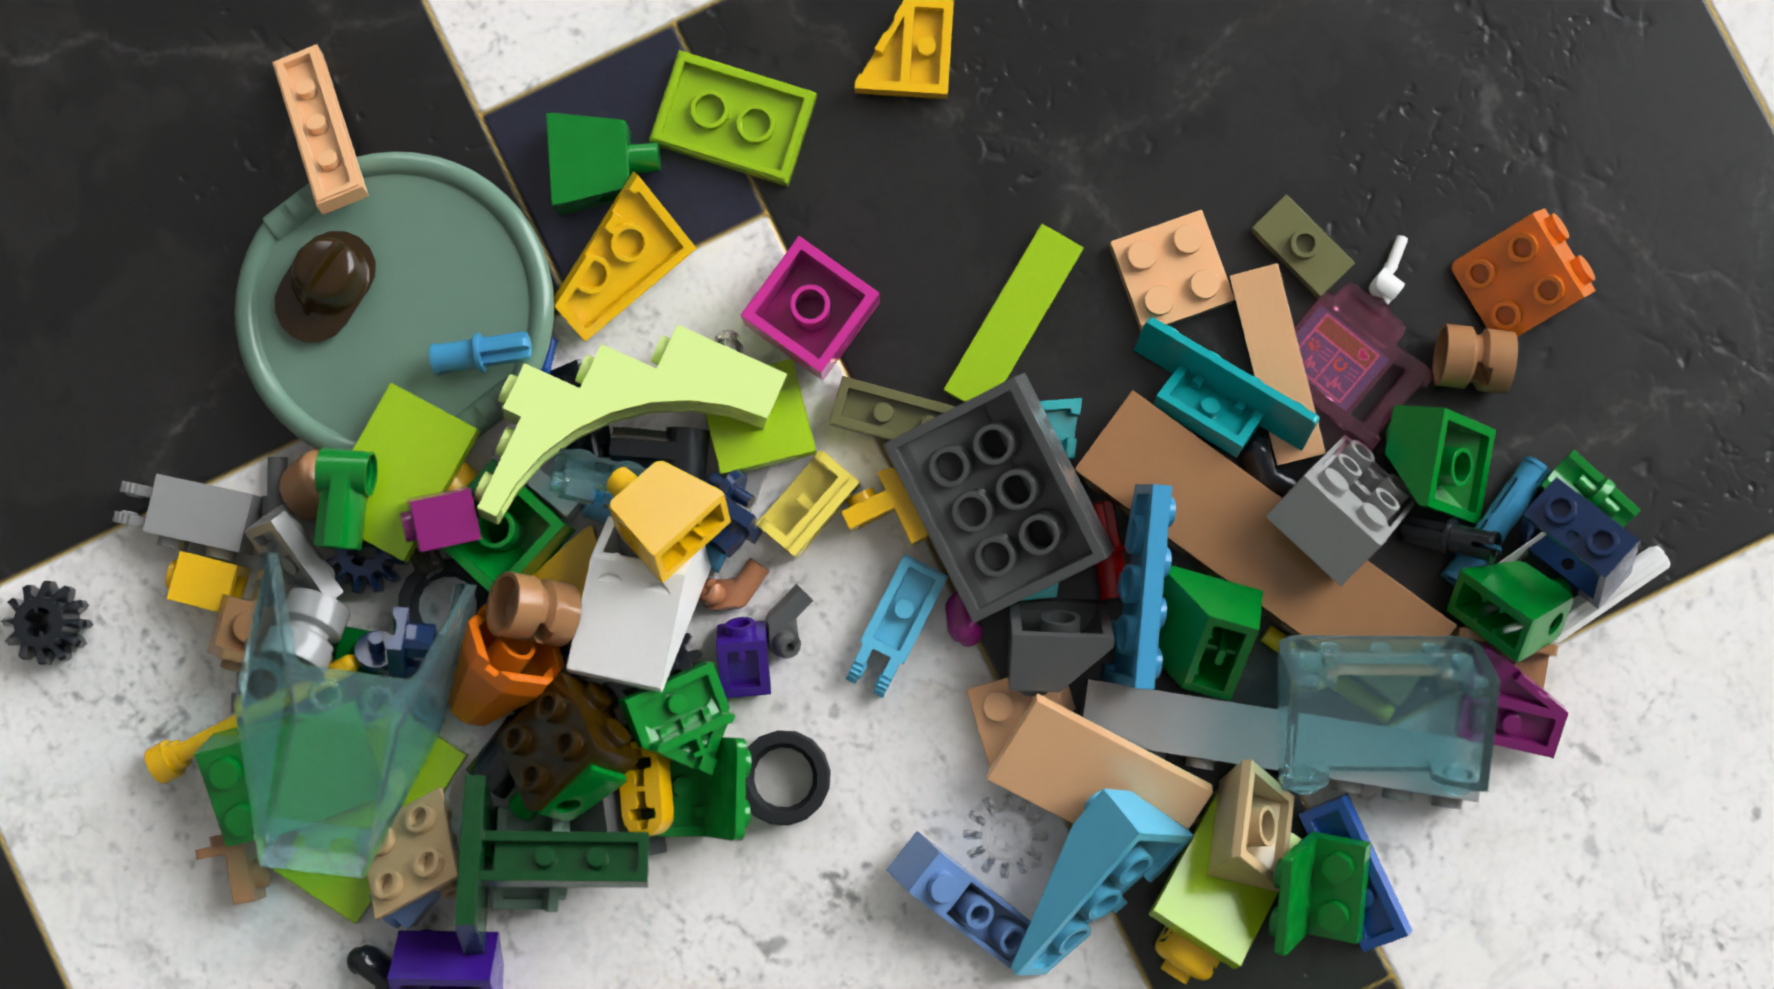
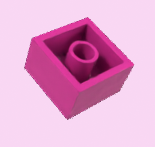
M798 236L742 312L741 318L745 326L823 381L880 304V293L801 236Z

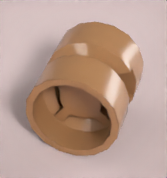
M1443 323L1434 348L1432 365L1434 385L1465 389L1469 383H1473L1476 391L1507 394L1512 385L1517 365L1518 340L1516 333L1485 328L1480 335H1477L1472 326Z
M509 571L503 572L494 581L486 605V621L488 629L493 635L523 641L529 639L531 642L557 647L568 644L573 638L581 616V597L574 584L550 579H542L540 582L535 576Z

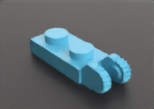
M904 554L860 640V643L863 645L847 674L846 680L856 684L857 680L862 678L868 666L867 661L874 649L890 657L885 670L879 674L874 684L875 690L873 693L881 698L884 697L900 663L904 664L948 575Z

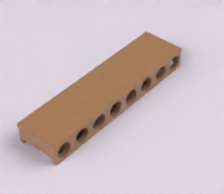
M1134 390L1131 391L1074 469L1083 484L1105 500L1112 501L1114 506L1127 516H1130L1135 484L1172 486L1171 497L1174 498L1176 503V515L1172 526L1168 529L1167 545L1212 577L1262 590L1261 613L1389 705H1401L1457 626L1368 560L1340 586L1266 518L1267 514L1282 500L1280 496Z

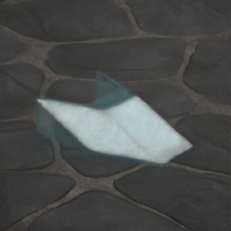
M261 552L234 701L259 866L364 879L440 735L461 651V643L466 631L477 585L453 584L449 614L414 676L401 679L318 667L301 663L295 655L279 554Z

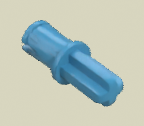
M524 331L483 337L481 333H474L472 339L440 344L431 343L429 347L430 364L436 376L443 373L478 369L480 373H484L488 370L489 366L528 361L532 355L531 339L529 334Z

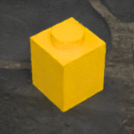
M180 551L178 559H174L170 563L166 573L165 586L169 588L166 599L218 612L223 594L243 599L251 568Z

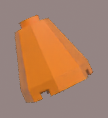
M487 603L466 623L458 635L446 693L450 711L459 720L468 725L486 726L535 700L565 667L560 647L531 642L529 639L523 641L493 635L488 629L486 621Z

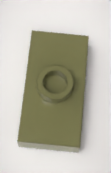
M1287 194L1250 230L1317 299L1355 264Z

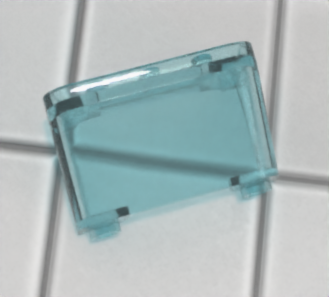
M1295 635L1285 637L1279 641L1277 663L1278 778L1282 790H1291L1298 794L1316 793L1318 789L1325 787L1329 783L1330 771L1428 772L1432 781L1440 786L1442 791L1451 795L1460 796L1470 792H1488L1501 680L1479 643L1456 636Z

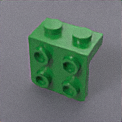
M722 737L714 758L718 761L712 775L670 760L674 818L667 831L654 837L705 836L729 841L743 840L745 829L748 828L751 818L750 805L746 799V778L749 777L752 767L751 754L744 738ZM651 808V818H655V809Z

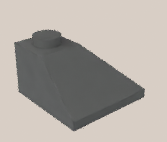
M1046 598L1018 601L1008 606L1009 691H1019L1023 695L1033 697L1037 693L1043 696L1047 692H1061L1114 648V634L1107 600Z

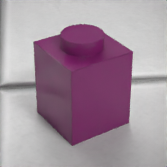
M467 486L406 499L409 511L400 512L406 542L416 541L417 549L420 552L482 539L472 491Z

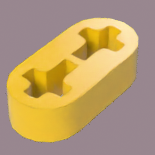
M633 741L630 745L636 758L650 757L651 767L638 769L635 764L625 774L627 782L620 787L623 822L629 832H649V836H657L670 828L674 818L670 760L639 748L636 742ZM654 808L655 818L649 820L642 819L641 809Z

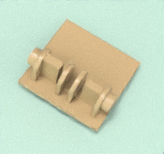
M441 787L360 830L376 920L392 914L435 890L440 891L443 898L456 897L459 848L456 847L458 842L457 836L452 833L450 824L452 811L446 806L443 788Z

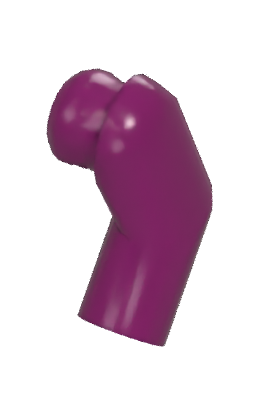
M956 590L945 605L947 631L953 641L960 642L962 646L971 647L980 641L983 630L981 626L977 625V622L973 623Z

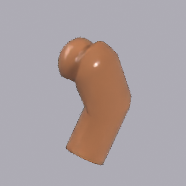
M749 558L736 578L706 579L699 600L706 608L713 611L741 609L748 604L770 571L752 558Z

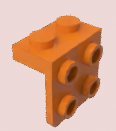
M1545 208L1536 211L1453 262V274L1488 329L1512 331L1518 337L1596 291L1591 283L1595 280V275L1590 265L1581 255L1574 256L1565 240L1569 239V233L1564 223L1555 213L1549 216Z

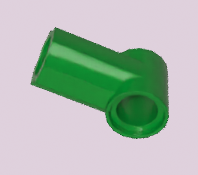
M321 448L318 452L314 470V482L320 496L314 546L361 551L367 497L372 496L377 482L378 464L374 452Z

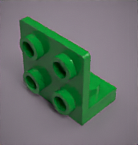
M1312 831L1297 845H1294L1283 858L1280 857L1275 866L1273 883L1275 888L1280 889L1278 907L1276 906L1273 909L1269 924V934L1271 937H1275L1274 954L1286 956L1307 934L1352 944H1358L1361 941L1371 842Z

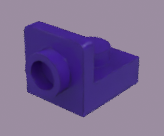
M737 617L730 619L724 624L717 625L716 649L719 678L726 698L771 694L766 621H755L749 617Z

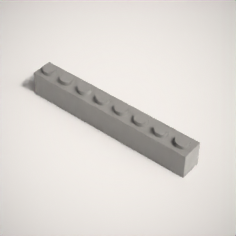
M1084 680L1079 715L1164 760L1166 759V753L1186 756L1184 766L1214 770L1216 761L1233 763L1236 766L1242 760L1252 759L1264 770L1283 771V782L1313 786L1314 776L1334 779L1333 790L1358 794L1363 793L1364 784L1383 787L1382 797L1412 802L1413 792L1432 795L1431 805L1459 810L1462 809L1463 800L1479 802L1486 742L1152 689L1132 688L1108 682Z

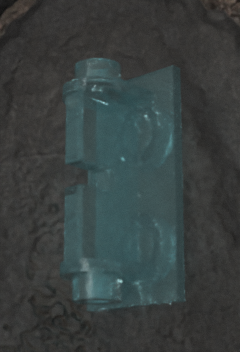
M560 448L549 475L552 476L549 491L557 492V498L593 505L596 490L604 491L602 508L609 509V504L615 497L606 489V484L611 474L620 467H626L639 477L647 469L632 461L616 462L596 457L593 453L583 449L567 450Z

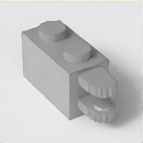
M156 474L153 487L122 481L120 492L135 498H150L146 517L126 510L114 511L113 522L143 528L142 532L159 535L157 542L159 546L187 551L189 542L207 546L206 556L234 562L237 552L253 555L255 547L243 531L262 518V497Z

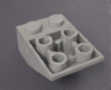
M1344 435L1267 514L1266 518L1334 581L1342 586L1383 545L1417 502L1399 476L1388 474L1375 462V457L1367 446L1357 440L1352 441Z

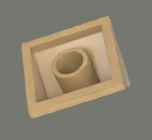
M1252 759L1242 760L1219 780L1208 876L1280 892V889L1274 887V871L1280 857L1283 858L1289 852L1295 796Z

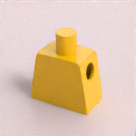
M664 461L653 463L639 477L628 468L620 467L611 474L606 484L607 491L615 496L609 504V509L617 532L661 583H664L731 523L725 495L721 490Z

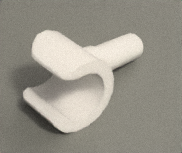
M1401 235L1396 237L1383 269L1369 285L1370 294L1384 305H1388L1405 285L1404 282L1393 275L1398 268L1408 239Z

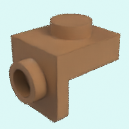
M216 835L209 837L211 847L195 850L197 860L221 855L226 856L233 905L267 897L266 887H269L271 882L270 868L266 858H261L258 840L226 847L223 836Z

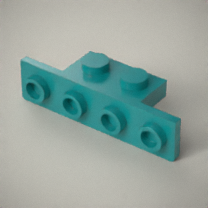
M1149 317L1145 322L1134 351L1172 373V376L1157 394L1153 403L1154 406L1176 422L1236 458L1259 426L1297 449L1303 450L1320 420L1317 414L1308 410L1303 404L1293 401L1266 385L1259 378L1249 375L1224 360L1217 353L1207 350L1180 334L1175 328L1165 325L1153 317Z

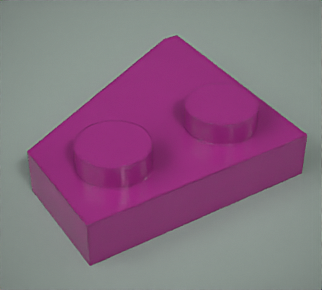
M1481 641L1453 730L1458 737L1554 758L1569 713L1563 704L1489 643Z

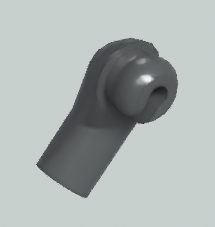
M797 584L768 612L765 619L768 646L773 654L784 659L793 658L799 653L801 640L798 634L797 617L814 601Z

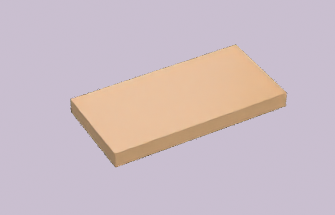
M1038 693L988 770L987 780L1073 824L1085 811L1084 805L1093 794L1104 788L1132 791L1189 829L1213 794L1212 784Z

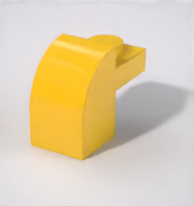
M894 467L877 472L884 491L876 494L872 487L859 492L846 500L849 508L841 511L850 533L895 512L911 547L930 538Z

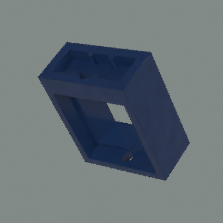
M1557 476L1522 514L1520 547L1541 532H1544L1546 536L1528 548V555L1557 578L1565 580L1570 588L1598 610L1632 573L1640 540ZM1569 560L1573 563L1574 567L1571 570H1565L1561 565L1562 562Z

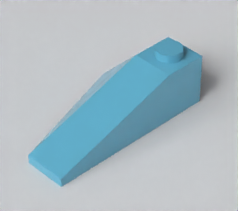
M1103 788V790L1093 794L1084 805L1085 811L1071 827L1011 966L1016 975H1046L1090 936L1092 930L1089 924L1093 920L1099 919L1111 911L1117 913L1128 903L1122 895L1142 877H1145L1150 883L1156 879L1194 837L1192 833L1132 791Z

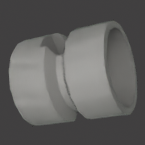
M293 588L288 592L277 616L281 625L274 626L261 652V657L270 667L284 675L302 681H321L333 658V647L331 644H337L340 641L349 621L350 611L343 603L323 592L309 588Z

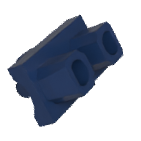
M738 469L733 470L726 478L713 472L707 481L708 484L724 493L731 523L709 541L708 544L728 558L743 545L745 540L755 544L763 533L762 529L755 526L756 516L736 504L739 503L749 509L755 501V496L745 490L748 480L747 475Z
M393 606L394 635L381 630L364 634L357 640L355 645V658L358 665L366 671L377 673L388 670L391 697L407 699L409 685L436 686L439 668V653L435 652L437 629L436 624L410 623L409 608Z

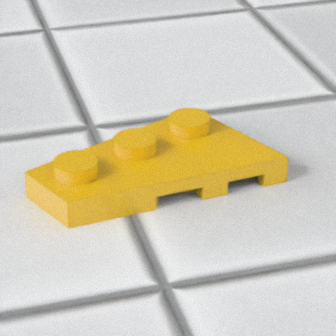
M634 171L554 296L555 308L584 342L697 249Z

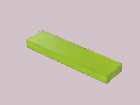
M1041 224L943 392L964 403L1007 380L1084 247Z

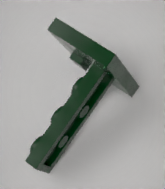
M465 775L454 927L464 954H485L489 889H497V887L648 888L649 832L493 831L494 805L486 775Z

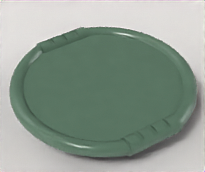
M396 151L371 153L357 156L369 197L322 215L316 206L308 182L262 218L263 222L255 233L245 254L236 287L234 314L239 352L245 370L266 407L282 425L313 448L318 450L321 448L353 450L390 383L481 431L478 436L479 438L504 419L502 409L504 403L499 402L498 399L508 376L513 374L518 377L524 363L541 371L550 346L554 324V291L549 264L542 244L522 211L502 190L477 172L456 162L427 154ZM329 231H346L360 237L371 248L376 261V272L369 291L358 305L348 323L336 336L322 342H304L291 337L281 327L275 313V294L282 278L293 263L298 250L314 237ZM522 331L527 332L531 339L532 355L528 361L489 366L488 370L484 373H480L478 369L443 373L436 376L431 368L429 358L431 343L440 344L472 339L474 333H481L483 337Z

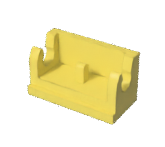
M819 451L763 517L756 522V525L797 560L847 503L846 500L852 497L861 487L860 482L824 451Z

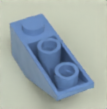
M916 831L886 871L911 895L1011 969L1031 920L942 849Z

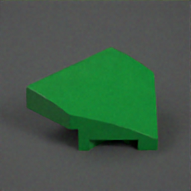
M704 661L668 677L662 692L641 689L618 700L639 748L702 773L713 774L718 761L714 758L727 725L733 723L735 715L729 712L730 707L713 661Z

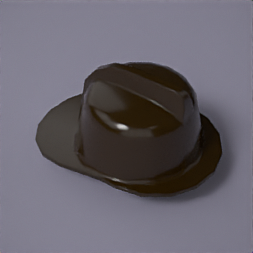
M346 231L323 233L314 237L300 248L275 294V313L281 327L291 337L304 342H322L336 336L348 323L374 281L376 261L371 248L360 237Z

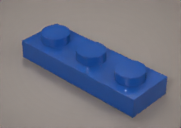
M1348 793L1307 808L1298 814L1308 835L1315 831L1371 842ZM1372 843L1363 936L1359 942L1363 952L1407 937L1413 931Z

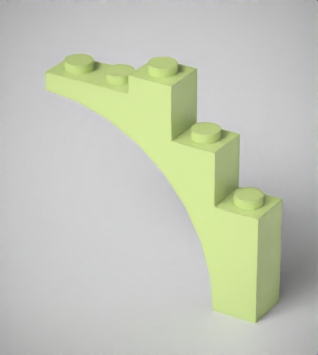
M680 325L676 326L671 338L662 335L651 359V363L658 365L657 369L601 344L596 356L592 357L587 354L579 368L575 382L582 384L580 388L524 363L518 377L513 374L508 376L498 399L499 402L504 403L502 408L504 420L517 426L515 429L510 427L505 429L495 452L496 455L501 456L500 462L494 474L485 472L478 484L474 500L480 502L477 507L479 516L499 525L517 493L545 462L575 440L614 422L651 413L689 411L726 416L764 429L783 387L787 373Z

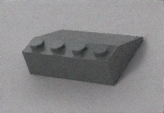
M1026 373L1017 375L883 444L973 623L1107 559L1115 550Z

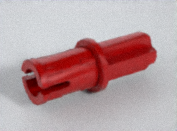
M1112 501L1094 502L1092 505L1115 548L1107 559L1095 564L1101 594L1100 600L1118 598L1120 595L1116 590L1119 573L1122 572L1125 566L1123 552L1126 550L1121 545L1114 503Z

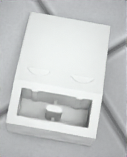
M608 516L591 555L581 599L580 621L573 636L566 667L567 672L662 692L711 569L706 547L704 546L664 583H661L622 539L615 528L612 517Z

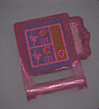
M1355 284L1345 285L1336 296L1331 292L1324 293L1295 327L1314 406L1354 439L1367 446L1370 451L1381 440L1378 434L1391 420L1393 406L1404 405L1420 385L1426 387L1435 377L1434 373L1425 364L1396 345L1405 333V325L1391 313L1385 300L1365 293ZM1394 363L1405 372L1363 422L1352 416V411Z

